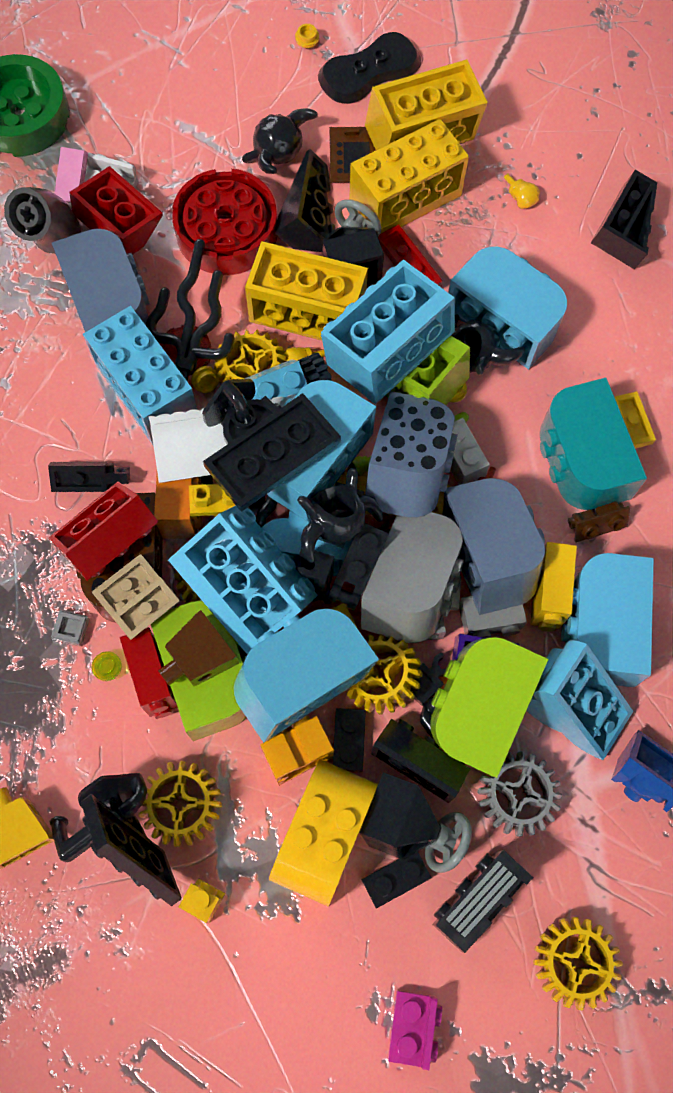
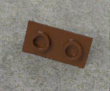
M614 501L610 504L596 507L595 512L597 516L593 514L591 509L572 514V517L568 518V524L571 529L575 528V543L628 527L630 507H624L622 502L617 503Z

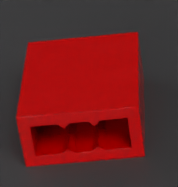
M145 628L131 640L127 635L119 637L140 707L149 717L155 716L156 719L172 714V709L178 707L171 685L167 684L158 671L164 667L155 636L150 628Z

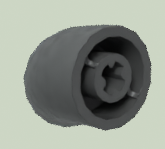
M21 187L13 190L6 199L4 214L8 227L21 239L34 241L37 247L44 252L56 254L51 242L81 233L78 219L69 205L61 197L47 189Z

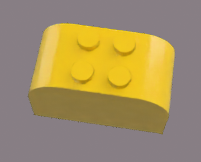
M320 759L312 773L279 850L269 880L329 907L378 784Z

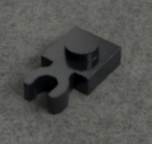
M442 652L434 657L430 669L424 663L417 668L421 670L422 677L414 680L419 682L420 688H411L410 691L421 706L435 695L438 688L441 689L444 686V683L439 678L444 677L446 669L440 668L438 664L444 657Z

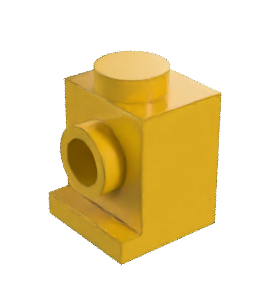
M198 878L195 884H190L178 907L203 922L210 923L226 893Z

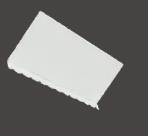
M289 395L286 398L275 397L271 401L283 407L288 399L293 400L296 395ZM204 408L201 410L192 409L187 412H174L171 415L149 416L159 483L210 475L205 469L203 461L227 444L224 440L221 424L213 427H208L205 424L202 415Z

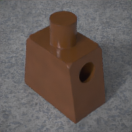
M200 610L165 645L173 660L158 671L169 686L183 675L187 677L193 686H197L236 666L239 662L237 656L202 610Z

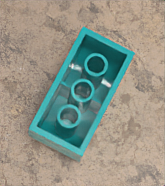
M607 378L567 387L555 395L540 427V451L543 458H547L549 462L550 478L553 483L557 484L561 496L568 504L581 510H594L596 507L610 504L614 501L620 503L631 500L647 480V476Z

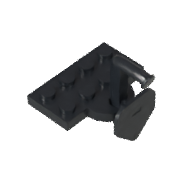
M229 379L221 384L204 408L202 415L205 424L208 427L221 424L224 440L227 445L205 459L203 465L241 512L341 442L339 433L303 393L280 409H277L269 402L253 399L256 391L255 383L252 379Z
M130 773L101 776L83 788L78 795V802L84 811L85 816L82 817L85 827L70 838H68L66 830L68 825L66 817L55 816L50 819L49 823L52 827L54 843L61 861L71 862L91 847L97 857L100 859L106 858L119 873L125 872L137 886L143 885L155 899L159 900L161 898L170 906H173L182 899L165 851L147 838L143 827L135 816V813L143 805L147 796V786L142 774Z

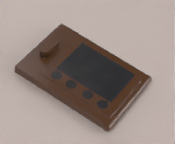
M329 127L330 183H350V164L374 152L375 147L366 127Z

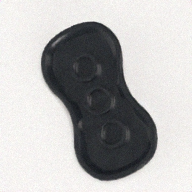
M389 32L379 36L369 47L360 52L336 56L328 60L319 70L318 81L323 91L332 100L342 104L354 103L363 99L374 86L386 81L398 80L413 75L420 67L421 58L417 49L407 37L401 33Z

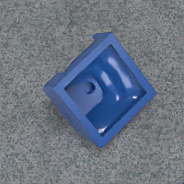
M638 729L618 758L611 780L622 782L626 786L624 793L630 800L639 802L643 798L647 802L650 799L658 803L665 801L663 810L668 812L673 807V754Z

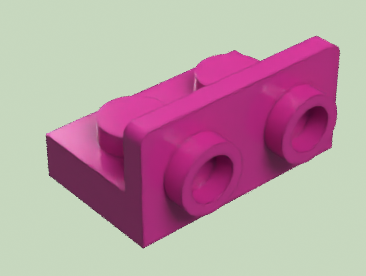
M396 990L388 1062L421 1067L422 1070L428 1071L430 1070V1062L436 1063L438 1041H434L433 1036L435 1026L440 1027L442 1006L437 1005L438 999L435 996Z

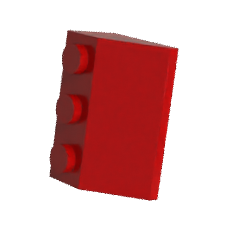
M110 166L69 192L71 207L75 216L90 230L105 229L117 235L123 244L126 254L132 253L133 255L146 245L163 216L161 210Z
M118 481L48 539L88 581L91 577L100 575L105 570L106 565L114 558L124 555L129 550V546L138 538L147 536L152 531L153 526L158 523V520L138 494Z

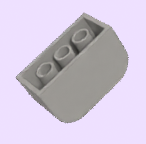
M433 512L421 517L396 516L362 595L361 629L381 634L388 638L392 636L395 640H404L405 643L424 641L436 632L442 615L447 617L453 601L451 597L453 592L456 593L461 581V576L459 575L464 560L460 559L462 533L454 521Z

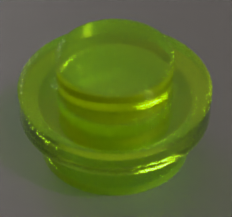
M105 651L99 653L93 659L91 669L97 679L111 681L119 676L122 670V662L115 653Z

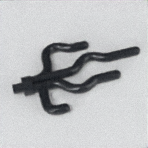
M203 239L195 241L187 277L180 284L177 291V302L185 314L182 336L160 333L156 330V325L165 314L168 306L170 290L166 287L160 289L157 305L146 321V327L158 343L170 344L176 347L177 358L175 366L187 382L189 375H193L196 371L198 358L223 359L231 352L235 340L232 333H226L220 348L200 347L203 337L218 325L221 318L222 308L219 301V293L223 273L220 270L213 272L209 287L208 303L211 314L207 321L194 331L196 313L187 298L188 292L194 286L199 276L205 249V241Z

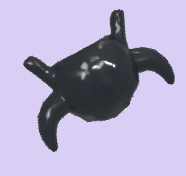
M301 108L292 111L288 116L269 114L261 119L255 127L253 135L254 150L245 153L242 161L244 163L258 161V166L262 171L268 174H276L277 169L272 164H286L295 158L302 148V132L299 127L306 121L317 118L318 113L309 108Z
M458 314L455 315V332L451 336L470 347V373L476 372L478 375H482L491 364L509 365L523 355L525 351L523 346L514 349L499 348V335L495 328L489 324H485L480 320H469L457 326L460 317Z
M356 468L348 470L345 485L327 488L318 492L310 499L305 496H299L297 499L300 506L306 511L309 522L303 529L300 540L303 554L310 563L315 561V544L319 538L327 540L332 544H342L352 540L364 528L365 511L372 514L377 521L381 522L383 520L381 508L374 498L367 495H357L358 472Z

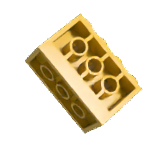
M468 59L372 87L365 127L375 150H378L441 119L459 144L474 140L488 102Z
M438 119L350 164L349 200H355L366 205L376 214L382 227L380 234L398 224L402 227L462 196L469 155L443 121ZM358 211L360 215H362L366 220L370 221L367 216Z
M261 241L245 286L249 322L322 341L321 332L326 324L338 318L349 304L355 303L364 295L367 290L368 268Z

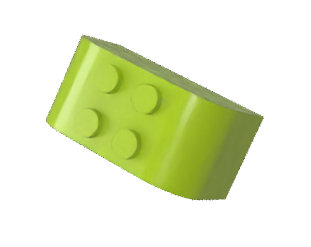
M194 601L170 609L151 623L164 666L173 660L165 645L200 610H202L237 656L239 663L236 666L197 686H193L185 675L171 684L185 731L192 741L237 726L246 719L245 714L236 702L234 683L247 655L240 657L239 653L244 652V650L203 601Z
M502 638L478 639L466 645L459 653L457 660L449 662L444 677L448 678L444 689L438 688L431 705L435 706L431 717V733L437 745L452 758L497 778L548 659Z

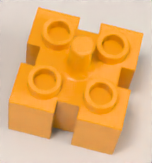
M305 716L294 723L293 727L292 725L268 741L260 744L278 785L301 775V773L309 769L315 768L320 759L326 762L333 759L334 750L317 716L312 719L309 716Z

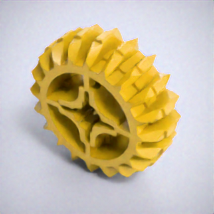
M246 328L244 335H240L235 331V340L231 352L223 359L215 360L214 370L217 372L218 382L223 383L229 379H244L267 369V366L272 364L270 367L272 368L286 362L287 357L283 355L284 348L279 346L278 340L276 338L270 340L268 332L260 336L258 329H256L254 334H250ZM241 354V356L238 359L234 360V363L231 364L232 360L237 355Z
M380 634L378 641H376L373 635H369L368 644L376 655L380 653L396 655L393 658L390 656L383 660L379 659L376 663L381 670H384L388 683L383 678H380L379 671L374 665L363 680L349 688L347 696L350 699H355L354 704L360 708L364 705L365 711L371 713L375 708L376 712L382 715L385 706H387L390 713H394V704L398 703L404 708L406 703L403 699L406 696L411 700L415 697L410 689L420 688L419 682L414 679L422 677L421 670L416 669L421 665V661L419 658H414L416 651L414 648H408V643H405L404 640L398 642V640L391 636L387 641L386 637ZM404 666L403 677L396 687L394 683L395 676L401 671L400 668ZM379 687L386 688L389 692L383 695L366 693L370 689L375 690Z
M180 761L179 768L176 771L174 764L169 762L167 763L168 773L165 774L158 767L156 773L160 778L155 780L151 776L147 777V781L152 784L151 789L147 788L148 797L142 805L147 806V809L139 812L138 815L139 818H150L144 823L143 828L149 830L155 826L151 834L153 839H157L164 833L162 837V844L168 845L171 838L174 837V846L180 847L182 837H185V842L191 846L193 845L192 834H196L199 840H203L205 838L201 831L203 827L210 832L213 831L214 827L208 823L209 818L214 820L220 819V815L212 812V809L222 807V802L213 801L214 797L221 795V790H210L216 784V779L213 777L204 781L209 772L204 768L197 775L198 765L196 763H192L189 770L186 771V762ZM177 779L174 791L169 796L158 798L163 787ZM187 779L193 780L201 786L205 799L193 798L188 795ZM182 794V798L191 804H187L186 808L182 807L183 810L178 811V808L169 803H174V800H178L177 797ZM156 808L171 811L174 829H169L162 824L158 818ZM204 809L200 818L193 825L183 829L186 817L191 811Z
M572 917L570 925L565 918L559 919L560 930L554 924L548 926L552 937L543 933L539 936L546 943L545 948L535 946L534 950L538 953H543V958L534 959L533 964L543 966L544 969L535 974L536 978H547L548 981L542 986L543 991L548 992L554 989L551 999L558 1002L563 997V1006L566 1008H571L575 1001L576 1009L583 1011L585 999L590 1008H597L595 996L600 1001L606 1003L608 997L604 990L606 989L612 993L617 991V988L610 982L611 979L621 980L622 978L619 973H614V966L621 967L623 963L620 960H613L612 956L618 954L620 949L615 946L608 947L613 940V936L607 934L601 937L604 927L596 925L592 929L591 919H585L582 926L579 917ZM579 934L578 942H574L570 951L561 952L556 950L562 940L568 936ZM589 940L598 949L601 965L591 959V946L588 945ZM581 955L582 957L579 960H583V964L591 966V969L577 967L574 970L576 966H573L572 962L565 960L564 957L573 959L579 958ZM553 960L560 962L565 967L566 987L559 981L555 973ZM592 973L599 976L596 982L589 988L576 991L578 984H582V980L587 974Z

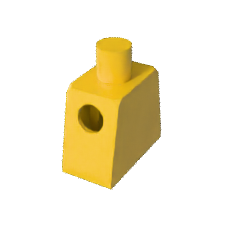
M7 787L0 788V869H3L54 842L52 831L32 802L25 797H20L13 801Z

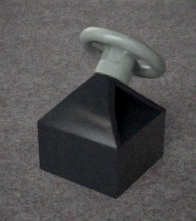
M342 200L336 204L334 210L335 217L341 227L335 229L324 238L323 257L368 268V288L382 279L384 253L378 239L382 230L381 223L376 214L366 205L355 200ZM344 208H346L350 214L347 219H345L342 213V210ZM358 211L367 216L370 221L366 220L362 215L358 213Z
M383 772L359 833L369 847L402 860L425 848V858L428 866L434 872L444 873L455 868L464 858L471 842L472 828L469 819L459 812L449 813L437 822L419 785ZM457 822L452 829L447 827L450 823ZM462 833V838L459 847L453 855V848L456 844V839ZM435 850L443 853V863L436 861Z

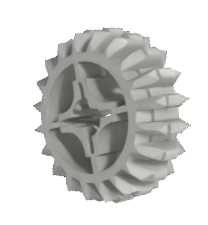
M519 751L515 761L511 752H508L497 778L482 775L479 779L481 783L488 785L487 788L482 787L477 790L478 794L487 795V799L480 801L479 806L489 805L491 810L484 814L485 818H490L493 815L497 817L492 824L494 828L499 827L504 822V834H509L514 826L516 837L523 835L524 827L529 836L535 835L534 825L540 831L546 829L543 819L549 823L554 822L555 818L549 810L553 812L560 811L561 807L553 802V800L562 798L561 793L553 792V788L561 785L560 781H550L549 777L553 776L555 771L551 769L546 773L544 772L543 768L547 763L545 760L540 761L537 765L534 764L536 760L535 754H530L527 761H525L523 751ZM507 770H522L515 783L498 780L501 774ZM531 774L538 780L542 788L543 798L541 794L533 790ZM522 785L521 788L524 789L522 793H526V797L517 803L518 800L515 798L516 795L513 794V790ZM496 790H499V793L508 799V814L500 807L496 797ZM523 805L541 807L538 813L531 819H517L518 812L521 811Z

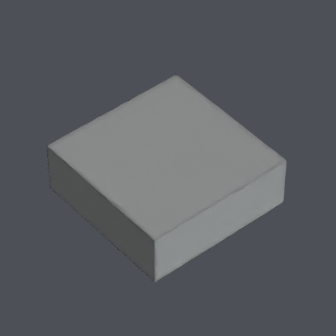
M60 610L51 638L55 641L81 646L90 620L89 617Z

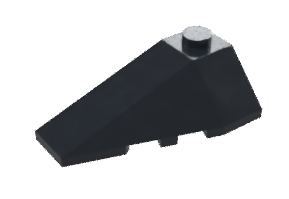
M311 149L306 151L280 210L275 234L292 249L323 252L324 238L336 228L330 220V214L333 213V205L328 203L327 193L331 190L328 165Z

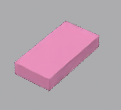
M61 147L54 194L61 197L65 202L71 203L69 192L84 183L88 152Z

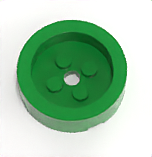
M22 54L0 56V152L11 153L14 157L39 153L52 146L65 132L64 126L67 119L70 118V108L61 79L48 63L39 58ZM15 108L24 110L20 115L14 114L16 112Z

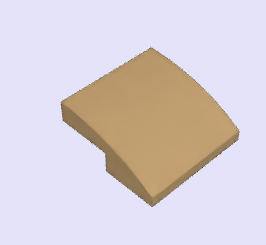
M141 554L92 591V594L130 640L180 601Z

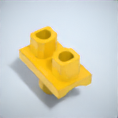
M219 484L189 485L190 516L214 515L216 517L219 513L236 506Z

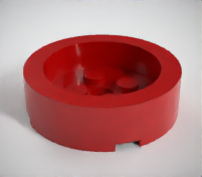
M232 168L231 172H216V169L203 172L185 183L175 197L172 206V222L177 244L184 257L191 262L195 241L203 239L205 241V249L200 269L213 274L215 270H220L223 275H235L252 269L261 241L276 244L278 237L275 234L277 209L274 196L263 181L248 172ZM222 212L231 213V219H218V215Z

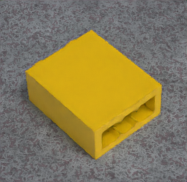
M546 542L545 555L538 588L532 599L530 625L538 626V629L541 631L553 632L556 629H560L572 614L576 545Z

